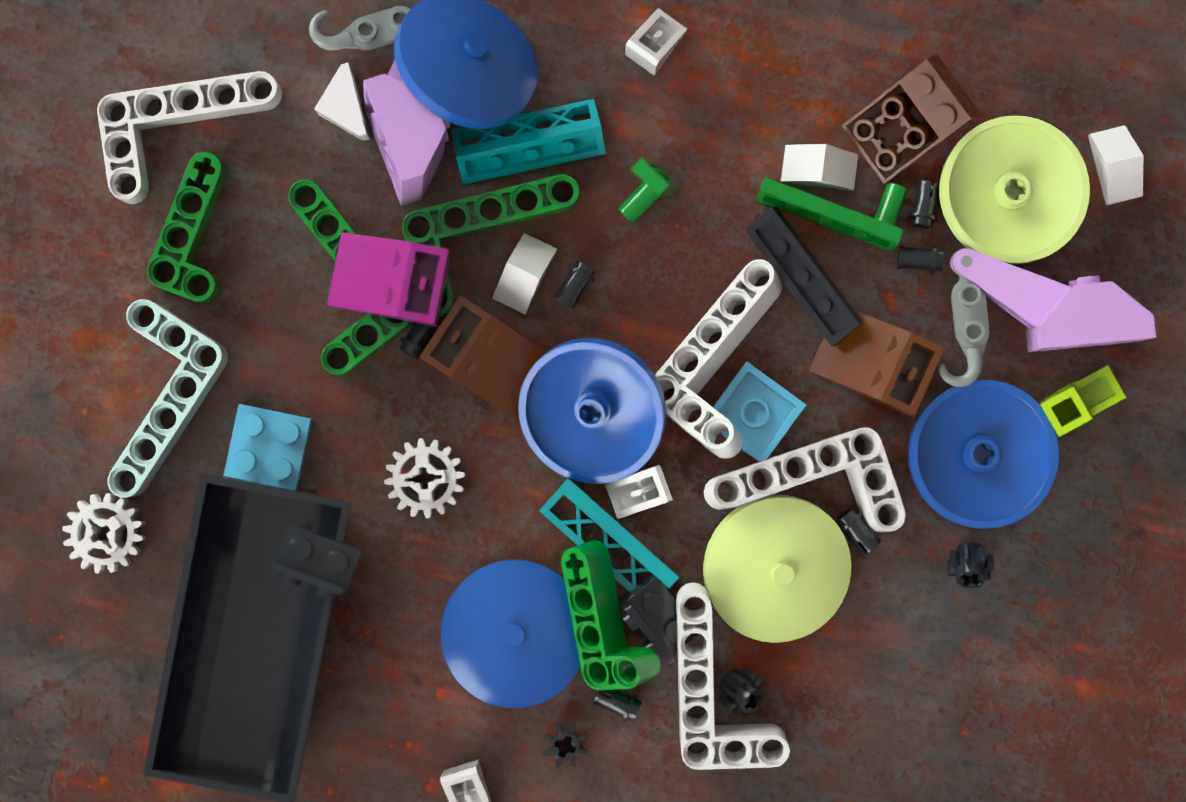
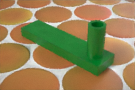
M641 158L631 168L643 183L618 208L633 224L659 197H672L681 188L655 161Z
M767 177L764 178L755 201L771 207H777L779 210L892 252L898 245L903 233V229L895 225L908 191L900 185L888 183L875 218Z

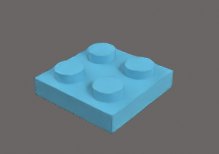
M746 361L713 408L726 417L741 433L743 439L741 449L760 462L770 456L806 404ZM723 431L720 433L722 436L728 439L729 431Z
M239 404L223 476L298 491L313 419Z

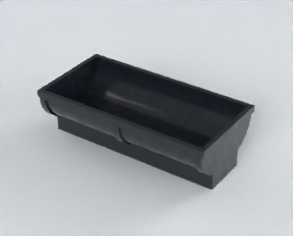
M200 475L143 776L277 801L295 802L333 599L315 593L316 586L301 581L300 586H296L279 580L280 572L272 570L271 567L273 562L277 561L290 524L344 543L352 501L212 475Z

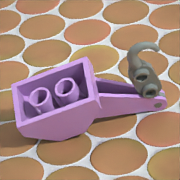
M395 6L360 17L340 34L330 37L323 35L319 29L320 22L329 15L327 10H323L311 19L309 34L316 45L329 51L343 48L372 50L395 42L397 30L406 14L410 11V8ZM394 60L388 75L382 74L363 80L364 110L400 205L404 206L422 200L444 156L445 142L449 141L446 129L450 128V123L432 113L412 95L402 80Z
M964 248L957 251L950 261L952 270L959 276V281L951 291L955 338L967 358L968 369L961 376L951 375L944 363H940L938 369L943 380L951 386L964 387L977 380L982 370V356L989 337L986 297L1027 327L1028 352L1132 343L1156 338L1154 315L1113 281L1100 282V276L1080 277L1077 280L1069 281V286L972 249Z

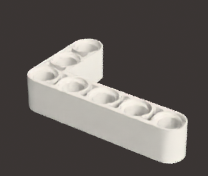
M257 71L120 92L105 96L98 104L97 114L110 192L116 198L128 204H137L146 198L149 191L141 130L267 111L275 108L282 99L280 85L270 74ZM259 84H271L272 91L267 98H255V89ZM227 88L234 89V100L230 104L221 105L219 103L220 93ZM190 94H197L199 97L197 106L192 110H184L182 106L184 98ZM155 99L161 100V111L155 116H148L146 112L148 104ZM124 105L126 109L124 117L120 121L112 122L110 118L112 109L115 106ZM123 141H130V153L126 157L117 158V145ZM128 177H135V190L130 194H123L121 191L122 182Z
M754 260L744 267L655 374L663 393L668 389L675 388L673 396L665 401L666 416L720 458L728 459L739 453L743 444L742 435L726 417L697 394L782 292L783 284L781 278L772 265L765 260ZM770 276L765 285L755 287L759 278ZM746 304L742 313L732 315V311L737 305ZM722 332L719 341L708 344L710 337L714 333ZM699 360L697 367L693 371L685 372L688 363ZM702 410L701 416L697 421L688 422V418L693 411ZM729 431V437L724 443L715 444V439L719 433Z
M867 427L851 430L716 476L707 482L704 489L706 502L712 508L720 510L737 507L845 469L857 506L862 513V520L871 531L876 533L895 531L903 525L906 517L905 508L881 438L876 431ZM857 436L861 437L866 445L863 455L859 454L854 448V441ZM824 447L830 450L833 459L829 467L823 464L820 458L821 450ZM789 459L796 461L799 466V473L796 478H792L786 470ZM756 470L760 471L765 477L766 482L762 490H758L752 483V476ZM869 471H872L877 477L878 483L874 490L869 488L866 483V476ZM721 482H725L731 488L732 494L728 502H724L718 496L717 490ZM881 506H884L889 512V521L886 525L882 524L878 518V511Z
M693 582L685 584L678 591L676 598L679 734L681 755L684 763L688 767L697 770L771 768L782 765L788 759L790 749L785 732L778 725L770 723L714 725L711 601L708 591L701 584ZM695 596L703 599L704 604L698 610H689L684 606L685 601L690 597ZM693 633L701 634L705 638L699 646H689L685 643V639ZM697 669L705 673L704 678L699 682H690L686 679L687 674L692 670ZM693 706H702L706 709L704 715L698 718L690 717L687 714V711ZM774 739L781 742L780 746L773 751H766L762 748L763 744L768 740ZM731 741H740L744 744L737 752H729L725 749L726 745ZM694 742H702L707 746L701 753H692L688 750V747Z

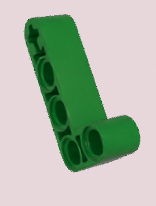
M199 152L189 161L147 267L148 279L153 285L200 304L212 303L218 298L221 291L220 281L214 274L192 265L227 178L225 164L210 152ZM211 165L215 169L213 175L207 174L205 176L200 172L203 166L209 167ZM196 182L201 186L204 185L209 189L208 192L205 193L198 187H194V183ZM193 196H200L203 202L200 211L189 214L186 209L187 201ZM179 230H186L189 235L187 244L182 248H175L173 236ZM166 264H172L175 268V276L171 281L163 283L159 277L160 269ZM200 277H207L210 284L209 290L202 296H196L193 290L195 281Z
M592 540L567 549L562 555L561 565L584 681L595 690L633 688L655 678L660 671V660L655 651L644 646L627 647L613 569L607 547L600 541Z

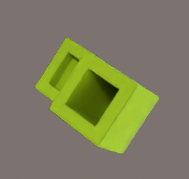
M1107 364L1045 398L1040 405L1060 437L1092 420L1093 415L1125 399L1126 394Z

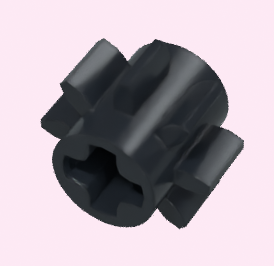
M962 543L956 550L950 551V559L947 560L948 576H956L957 584L962 587H980L985 583V580H991V571L994 570L993 554L985 555V547L978 543Z
M744 667L742 672L738 669L730 670L720 681L719 689L724 694L718 699L736 715H739L742 710L745 713H751L763 702L764 692L760 688L765 682L748 667Z
M574 721L570 724L569 728H562L559 722H555L556 733L554 736L549 733L544 734V739L552 743L551 747L544 751V755L554 754L557 758L556 767L561 765L562 760H569L570 764L575 767V756L578 753L587 755V750L579 746V743L587 738V734L581 733L577 735L574 731ZM565 736H570L572 738L571 744L575 748H568L566 753L559 751L560 744L556 740L563 741Z

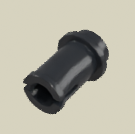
M923 180L917 182L913 212H910L908 215L909 219H911V226L920 229H932L933 223L938 221L935 211L940 184L935 182L931 186L932 181Z
M899 245L897 269L928 270L933 275L935 271L942 272L944 263L943 249H937L936 245H932V249L903 247Z
M578 260L574 266L569 265L571 271L557 294L554 295V298L572 309L575 308L590 281L594 282L595 279L592 277L596 272Z
M414 323L406 338L401 337L400 341L402 344L399 349L418 360L438 326Z
M851 507L838 516L835 522L859 549L862 556H865L874 550L881 540L875 536L860 518L862 513L855 511Z
M616 689L599 690L598 693L611 698V700L597 694L593 705H598L622 716V721L624 722L627 719L634 722L642 705V701L636 699V694L631 697Z

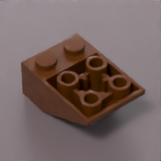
M934 55L923 61L841 126L885 184L978 116L980 112L939 56Z
M460 295L419 358L513 419H516L519 414L518 406L522 384L530 369L546 352Z
M858 311L855 312L864 324L838 345L831 347L825 337H823L808 372L907 417L915 416L945 350V347L919 335Z

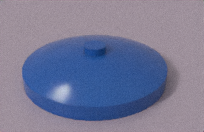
M421 0L410 9L397 30L394 42V55L402 80L412 95L424 107L448 122L476 129H487L504 125L522 112L535 92L538 77L537 64L530 43L520 28L506 14L483 0Z
M581 338L553 347L533 365L520 391L519 419L529 446L548 467L562 476L575 481L602 484L618 481L630 476L643 467L651 458L665 430L666 403L656 376L639 356L611 341Z
M976 380L968 386H952L944 390L924 407L913 426L909 439V469L921 497L942 517L956 524L971 528L989 529L1003 527L1029 515L1049 493L1058 469L1059 447L1057 436L1043 408L1023 390L1004 382Z
M519 559L491 563L468 576L457 587L447 603L441 624L443 654L453 676L462 687L476 698L500 707H530L556 696L566 688L578 673L581 665L565 581L561 575L547 566Z

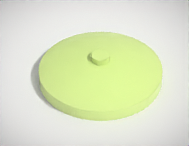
M1003 116L976 126L954 146L943 166L939 196L942 212L949 228L966 248L1008 264H1026L1045 258L1058 251L1075 235L1087 212L1090 183L1087 168L1080 152L1073 142L1059 129L1047 122L1032 117Z
M768 495L740 505L730 512L717 526L709 540L704 556V584L713 607L734 630L746 637L762 642H788L800 639L818 630L836 613L849 587L851 555L845 536L839 526L818 506L794 496Z

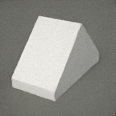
M658 8L628 40L625 55L655 76L688 29Z
M349 63L341 64L316 105L315 111L321 117L362 141L370 140L353 69Z
M1126 126L1089 134L1088 138L1106 206L1142 197L1143 154Z
M827 144L786 145L781 182L854 191L858 154Z
M524 233L505 265L492 299L526 315L557 248Z
M660 465L605 484L617 519L673 500Z
M479 760L443 770L440 781L449 802H491Z

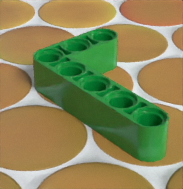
M565 174L555 175L418 209L408 213L403 220L402 231L404 239L407 242L443 248L442 242L567 212L578 203L579 186L571 176ZM560 184L570 186L574 192L572 198L567 202L555 200L552 193L556 186ZM530 193L537 198L538 202L533 210L523 211L517 206V200L522 194ZM489 202H496L502 207L500 216L494 220H487L481 214L483 206ZM453 211H461L466 215L464 225L458 229H452L446 225V218ZM417 220H426L430 224L428 234L422 238H416L411 235V226ZM449 271L444 290L448 301L441 308L439 317L447 316L455 303Z
M307 179L299 180L290 187L288 193L289 202L336 262L341 232L356 234V232L317 184ZM306 189L314 190L316 192V200L313 205L301 207L298 198L302 191ZM328 218H335L339 222L338 231L332 236H324L321 233V225ZM367 313L323 349L321 363L329 373L337 376H347L409 329L414 322L403 321L394 324L390 322L388 317ZM372 326L376 328L378 332L377 341L371 346H363L359 340L360 332L366 327ZM338 349H344L349 356L348 364L342 369H335L330 360L333 352Z

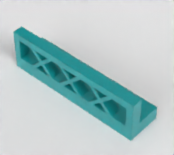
M594 99L520 114L510 122L498 127L487 129L459 127L451 129L463 185L606 154L601 124ZM590 113L591 119L577 122L571 120L574 116ZM549 122L552 124L549 128H535L541 123ZM504 131H516V133L512 136H500V134ZM466 139H480L475 144L462 146L461 143L462 140Z
M569 478L539 510L576 545L586 543L581 537V524L596 523L603 529L604 545L607 549L619 547L626 549L631 555V568L615 569L612 566L614 579L629 592L636 588V573L651 572L662 582L666 589L670 588L679 578L677 574ZM563 494L576 505V520H560L550 511ZM580 509L591 519H580ZM566 524H577V534ZM607 533L618 543L608 544ZM635 558L646 568H635ZM621 573H632V583Z

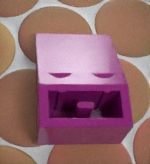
M341 232L327 306L437 327L452 254L449 249Z

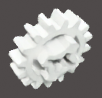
M424 438L418 439L417 448H413L409 442L404 443L406 453L403 455L394 451L392 455L398 462L396 465H386V469L393 472V478L384 480V484L393 485L395 489L388 497L390 499L397 497L401 499L397 507L399 510L410 506L412 517H416L419 510H424L425 517L431 518L433 508H436L441 515L446 513L444 503L447 501L449 504L455 505L457 501L452 496L453 492H463L464 490L461 485L456 484L457 479L465 477V472H456L455 466L461 462V459L455 458L451 460L448 456L451 454L452 448L448 446L443 451L438 450L439 441L435 439L430 447H426ZM430 454L439 457L445 463L448 470L436 468L431 463ZM416 455V465L409 473L401 474L405 463ZM424 467L427 473L442 476L441 479H434V481L429 482L428 489H424L422 483L408 481V479L422 474V468ZM441 483H449L444 495L434 501V491ZM410 486L419 495L420 502H416L407 496L402 487Z
M106 493L102 502L98 494L90 495V505L84 500L77 502L80 510L79 513L68 512L67 516L73 523L72 525L63 526L62 530L71 533V538L64 541L63 544L64 546L74 547L75 550L69 556L71 560L79 557L83 558L80 568L88 569L94 564V571L99 574L103 573L105 565H107L110 573L117 572L118 562L126 567L132 564L128 556L129 554L140 555L141 550L135 544L138 541L146 540V536L138 534L137 528L144 526L145 522L135 521L134 516L139 511L137 507L128 510L125 508L128 499L120 498L114 503V494ZM106 508L118 514L111 518H105L97 510ZM84 523L86 526L85 538L82 539L81 530L82 525ZM100 527L110 528L111 531L107 533L108 539H99L98 536L102 533ZM127 527V541L124 543L122 541L123 531ZM97 549H104L107 555L110 554L111 557L101 558L93 555L91 552Z

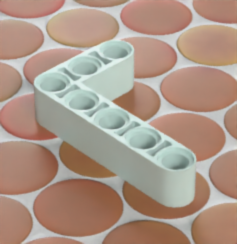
M139 299L128 307L126 320L129 326L182 362L107 478L108 487L114 495L121 498L139 496L147 489L228 361L227 351L220 343L161 305L146 299ZM150 307L154 312V320L149 326L143 327L139 322L140 312ZM182 327L186 334L185 341L182 345L174 347L170 342V333L173 329ZM207 347H213L217 353L216 361L213 365L205 367L200 360L201 352ZM187 378H192L196 383V392L192 397L185 398L180 391L181 383ZM170 408L176 414V422L172 428L166 429L162 426L160 417L166 409ZM148 439L156 446V453L150 460L144 459L140 452L142 443ZM126 471H131L136 478V484L130 491H126L120 483L121 476Z

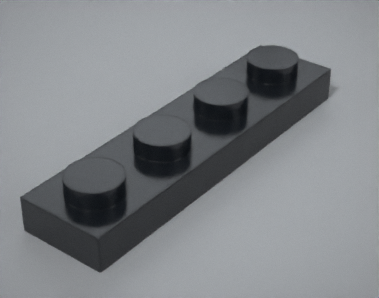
M771 207L745 229L831 347L838 345L864 324L777 207Z

